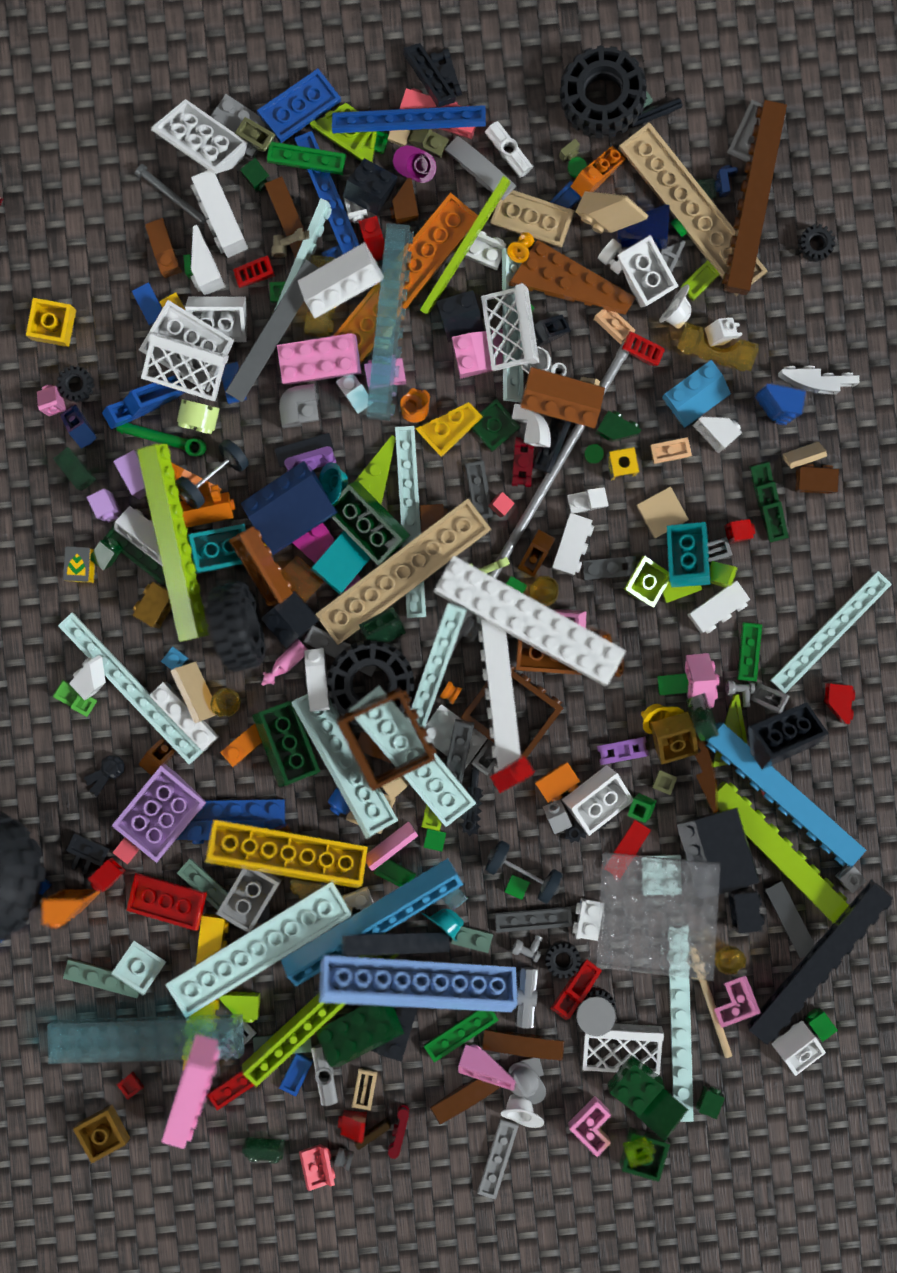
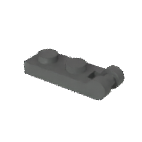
M636 556L582 561L584 580L632 576L635 570V562H637ZM622 563H627L628 570L622 571Z

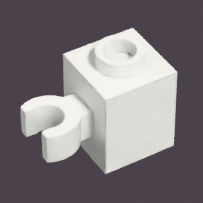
M721 318L708 325L704 329L709 345H725L732 339L742 336L743 334L741 332L738 333L736 329L740 326L739 323H734L733 318Z

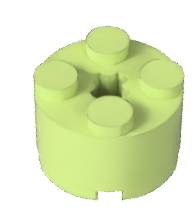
M182 399L177 418L178 426L188 429H194L195 426L197 427L196 431L212 434V431H215L220 408Z

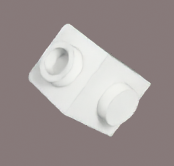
M344 198L350 222L359 223L358 221L368 218L366 209Z

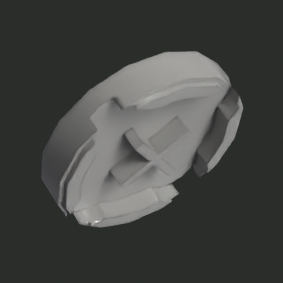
M589 997L578 1007L577 1023L586 1034L595 1037L603 1036L610 1032L614 1026L616 1019L615 1010L606 999Z

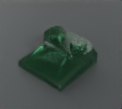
M247 1137L242 1153L251 1162L267 1161L269 1163H279V1160L283 1159L285 1140Z

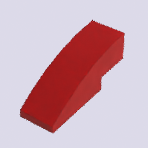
M587 959L578 968L579 970L575 972L550 1008L565 1020L570 1019L579 1003H582L602 972L600 968Z

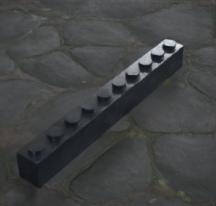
M871 879L761 1007V1013L755 1015L747 1024L749 1031L766 1045L770 1041H775L782 1027L789 1025L792 1020L791 1017L795 1012L798 1013L802 1010L807 998L814 996L819 984L827 981L832 969L839 967L844 955L851 953L857 940L863 939L869 926L874 925L879 920L881 912L887 910L892 905L894 898L891 894Z

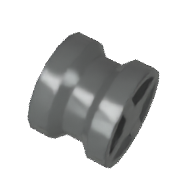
M339 1147L334 1167H343L344 1170L349 1171L354 1152H346L343 1148Z

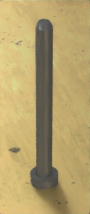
M141 164L136 169L135 175L137 177L146 179L202 224L206 222V218L150 174L144 164Z

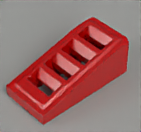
M268 255L233 269L239 288L275 277ZM265 264L267 269L266 272H263L261 265ZM255 267H258L259 275H256ZM251 269L253 275L252 278H249L247 270ZM240 272H244L245 281H242Z
M629 331L622 350L650 366H658L665 351L658 344ZM634 339H635L636 342H635V345H634V347H633V349H632L631 346H632L633 341H634Z

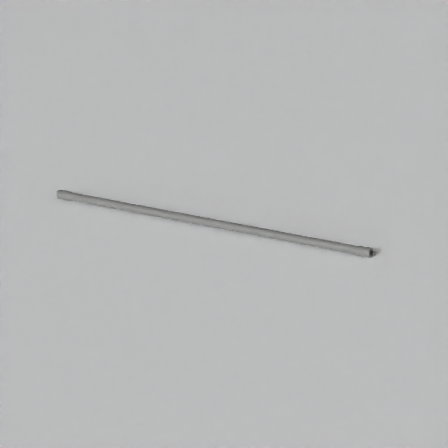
M624 343L621 344L616 357L599 386L605 387L604 394L622 363L629 355L628 352L622 350ZM576 423L557 456L551 474L547 473L496 561L505 557L509 558L583 432L584 425ZM502 568L489 572L488 575L496 579ZM468 611L465 613L452 653L475 616Z

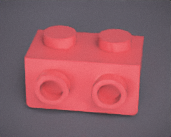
M319 1144L299 1151L307 1190L311 1191L325 1185H335V1172L330 1165L331 1153L327 1147Z

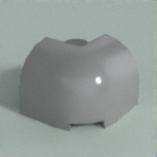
M315 384L295 386L282 394L279 402L282 428L302 426L301 423L319 421Z

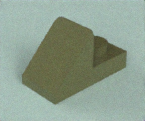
M244 117L235 132L236 135L252 144L258 151H266L275 137L273 132Z
M432 129L411 130L407 142L441 158L449 139L433 132Z

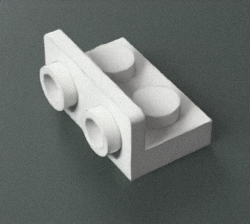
M480 231L465 258L497 270L502 260V250L506 248L507 244L498 237L491 238L486 236L485 232Z
M581 898L580 903H577L575 914H578V920L573 923L572 929L576 939L583 938L598 941L604 902Z

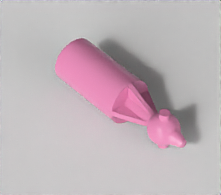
M299 639L296 640L276 659L271 673H263L264 677L261 684L263 686L266 684L274 685L276 676L288 673L305 657L304 650H308L307 647Z

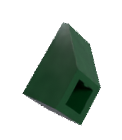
M608 410L595 433L610 442H616L638 436L642 429L638 428L639 425L636 422L624 420L622 418L623 415L619 412Z

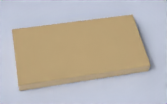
M512 190L504 200L500 199L494 209L490 225L520 235L527 232L535 240L562 248L574 215V210Z

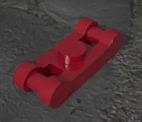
M515 437L512 486L525 485V487H531L534 446L524 443V439H521V437ZM528 447V453L520 452V448ZM519 472H526V477H518Z
M402 1104L398 1108L397 1116L399 1123L398 1125L394 1124L392 1136H395L394 1142L389 1144L388 1155L392 1159L397 1158L400 1154L409 1118V1107L406 1104Z

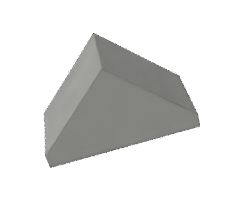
M758 683L755 693L751 695L750 700L775 713H782L790 696Z
M491 740L485 743L471 762L473 766L485 775L490 773L497 762L496 758L492 757L491 746H495V743Z

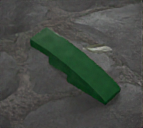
M765 461L750 465L753 486L769 542L789 538L782 503L778 497L776 483L773 481L770 462Z

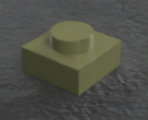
M574 139L560 150L559 157L563 162L568 159L571 160L578 155L579 142Z
M658 770L652 788L671 795L678 777Z

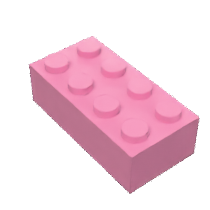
M351 333L277 345L282 384L290 385L362 374L355 334Z

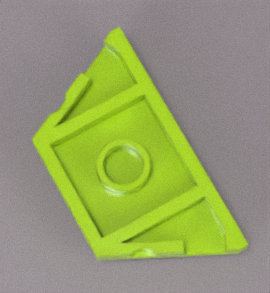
M345 103L335 111L326 113L323 118L311 121L310 126L361 162L364 158L371 162L373 161L377 131L332 132V113L358 112L349 104Z

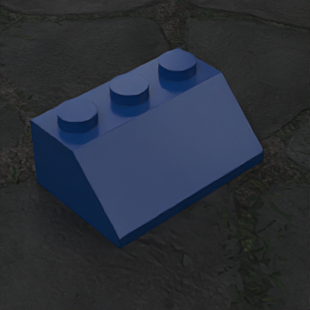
M766 384L756 393L755 398L770 420H774L779 425H787V423L792 422L802 414L806 391Z

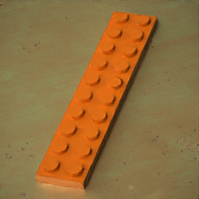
M452 193L446 197L383 274L384 278L382 281L373 286L333 335L338 336L351 333L356 335L360 364L462 242L477 219L478 215Z

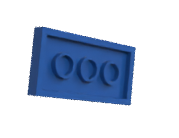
M316 69L259 108L257 114L269 130L275 134L279 143H282L311 123V121L340 103L341 97L321 71Z

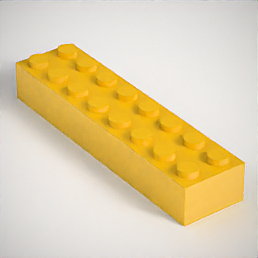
M214 820L205 862L323 883L333 882L335 885L359 888L363 882L368 847Z

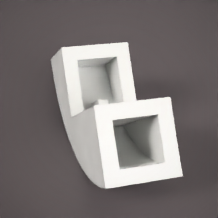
M514 404L512 419L521 423H527L524 443L535 447H550V430L545 419L537 412L520 408V404Z

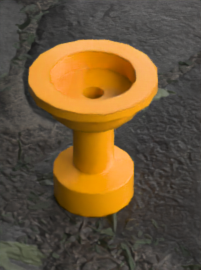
M524 232L519 236L517 242L510 243L507 248L510 259L517 263L525 262L529 257L528 248L534 243L533 236L530 233Z

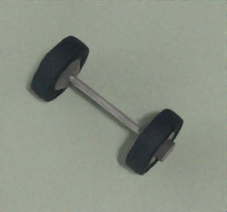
M226 439L218 446L219 452L225 461L199 483L194 485L184 476L175 481L180 498L192 508L198 509L205 502L198 488L227 463L238 472L243 471L249 465L243 451L231 440Z
M501 840L496 848H492L487 857L489 861L485 870L494 875L503 864L514 868L542 884L538 900L547 904L553 895H556L559 891L562 873L553 869L543 881L507 861V852L510 845Z

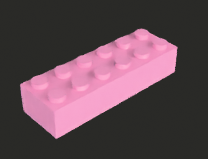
M195 1035L162 1143L184 1149L186 1142H191L194 1132L192 1129L196 1127L198 1116H200L203 1106L202 1103L205 1101L211 1077H213L216 1063H213V1061L217 1062L220 1050L217 1049L218 1040Z

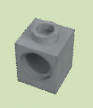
M560 799L543 806L554 834L572 827Z
M845 866L835 875L842 886L852 894L867 882L855 866H852V868Z

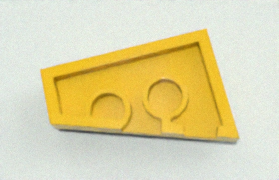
M468 402L415 429L442 457L483 416Z

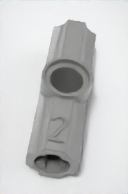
M521 967L520 985L517 990V1027L533 1028L534 1009L537 1005V968Z
M321 1044L312 1046L311 1051L316 1073L315 1079L318 1084L321 1106L338 1103L333 1067H329ZM327 1071L330 1076L322 1078L319 1073Z

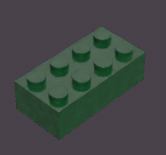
M358 481L348 484L341 492L338 500L333 504L337 513L331 516V518L378 566L389 559L411 536Z
M294 700L252 715L279 787L287 786L320 773L302 721L291 703Z
M364 1005L318 1029L316 1034L329 1067H340L404 1034L393 1006Z

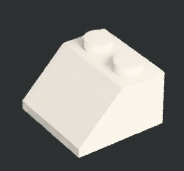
M701 417L693 425L717 453H720L742 433L740 425L735 420L731 421L729 418Z
M803 1021L794 1024L789 1031L778 1036L772 1043L775 1050L795 1076L826 1053Z

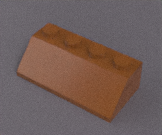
M530 367L520 408L595 428L601 410L605 387Z
M252 526L229 539L266 604L268 606L280 604L293 594L291 584L282 576L281 567L272 559L271 550L263 544L260 532Z
M518 639L516 670L583 675Z

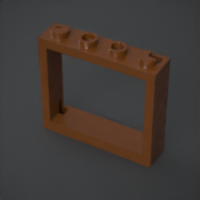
M510 664L511 677L555 709L524 752L520 753L521 757L525 756L527 759L563 710V707L560 706L562 702L556 697L552 696V698H549L545 695L546 690L538 684L536 687L530 684L531 679L523 673L521 675L515 673L514 670L516 668ZM486 682L460 718L464 721L475 723L474 729L494 743V738H490L489 729L470 716L485 695V688H488V682Z
M400 687L336 718L337 724L372 791L436 760L434 753L437 751L432 742H427L425 737L428 736L424 725L419 726L417 719H419L418 713L415 708H410L408 702L411 700L407 692H402ZM398 697L426 753L375 777L347 722Z

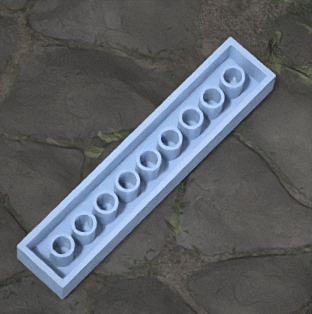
M324 956L320 963V1002L512 1012L517 1006L516 967Z

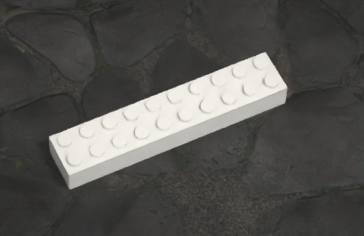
M453 556L434 591L437 595L458 606L467 608L466 611L604 687L610 682L626 652L624 649Z

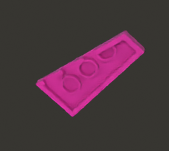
M322 522L292 543L316 564L335 539ZM358 574L345 588V591L361 580Z

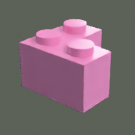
M709 653L686 655L687 697L691 709L714 707L715 699L718 698L716 686L719 685V676L715 674L714 661H711Z
M746 976L725 983L731 1003L714 1009L721 1028L761 1013Z
M594 1096L568 1122L569 1129L598 1157L611 1144L609 1136L600 1128L611 1114L609 1109Z

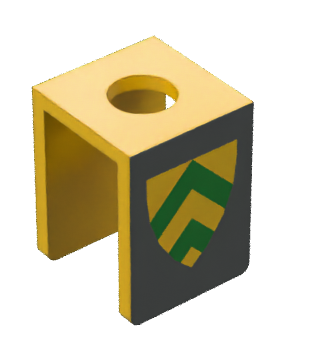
M635 447L611 451L607 454L606 459L610 480H614L617 476L627 474L636 476L639 473ZM621 457L629 459L630 464L628 467L623 468L619 465L618 461Z
M65 547L63 580L94 583L95 563L90 560L94 549Z

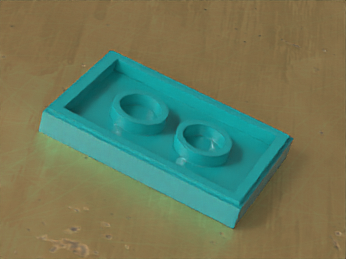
M343 531L311 570L337 593L341 594L370 560V557Z

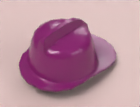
M401 146L396 150L393 157V164L397 172L417 182H429L436 174L437 166L433 156L414 146Z

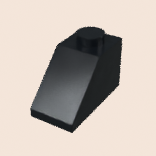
M563 314L540 320L534 325L536 344L539 347L571 332Z

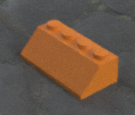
M62 889L43 900V924H49L50 928L61 927V924H66L67 921H71L72 918L81 913L100 894V891L98 892L95 889Z

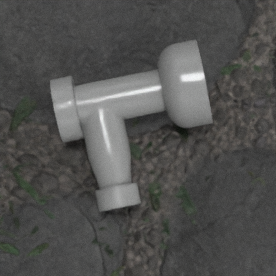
M727 680L725 686L726 695L732 696L735 692H742L743 707H750V694L755 693V683L735 684L734 681Z
M535 935L530 949L524 947L521 940L516 939L511 953L514 955L521 953L532 958L537 963L541 955L538 948L542 937Z

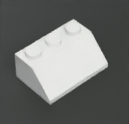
M188 296L185 306L187 312L230 337L234 342H246V297Z
M606 765L563 798L562 801L571 815L590 836L631 804L633 798L619 775Z

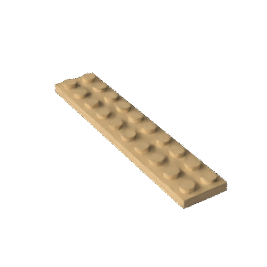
M649 122L623 142L619 149L671 215L680 221L687 230V235L723 279L724 273L728 272L729 267L726 266L727 256L732 252V247H729L732 235L735 236L736 231ZM758 258L756 259L752 284L768 272Z
M469 499L465 500L316 613L320 619L319 621L336 644L340 645L450 562L453 556H458L492 529Z

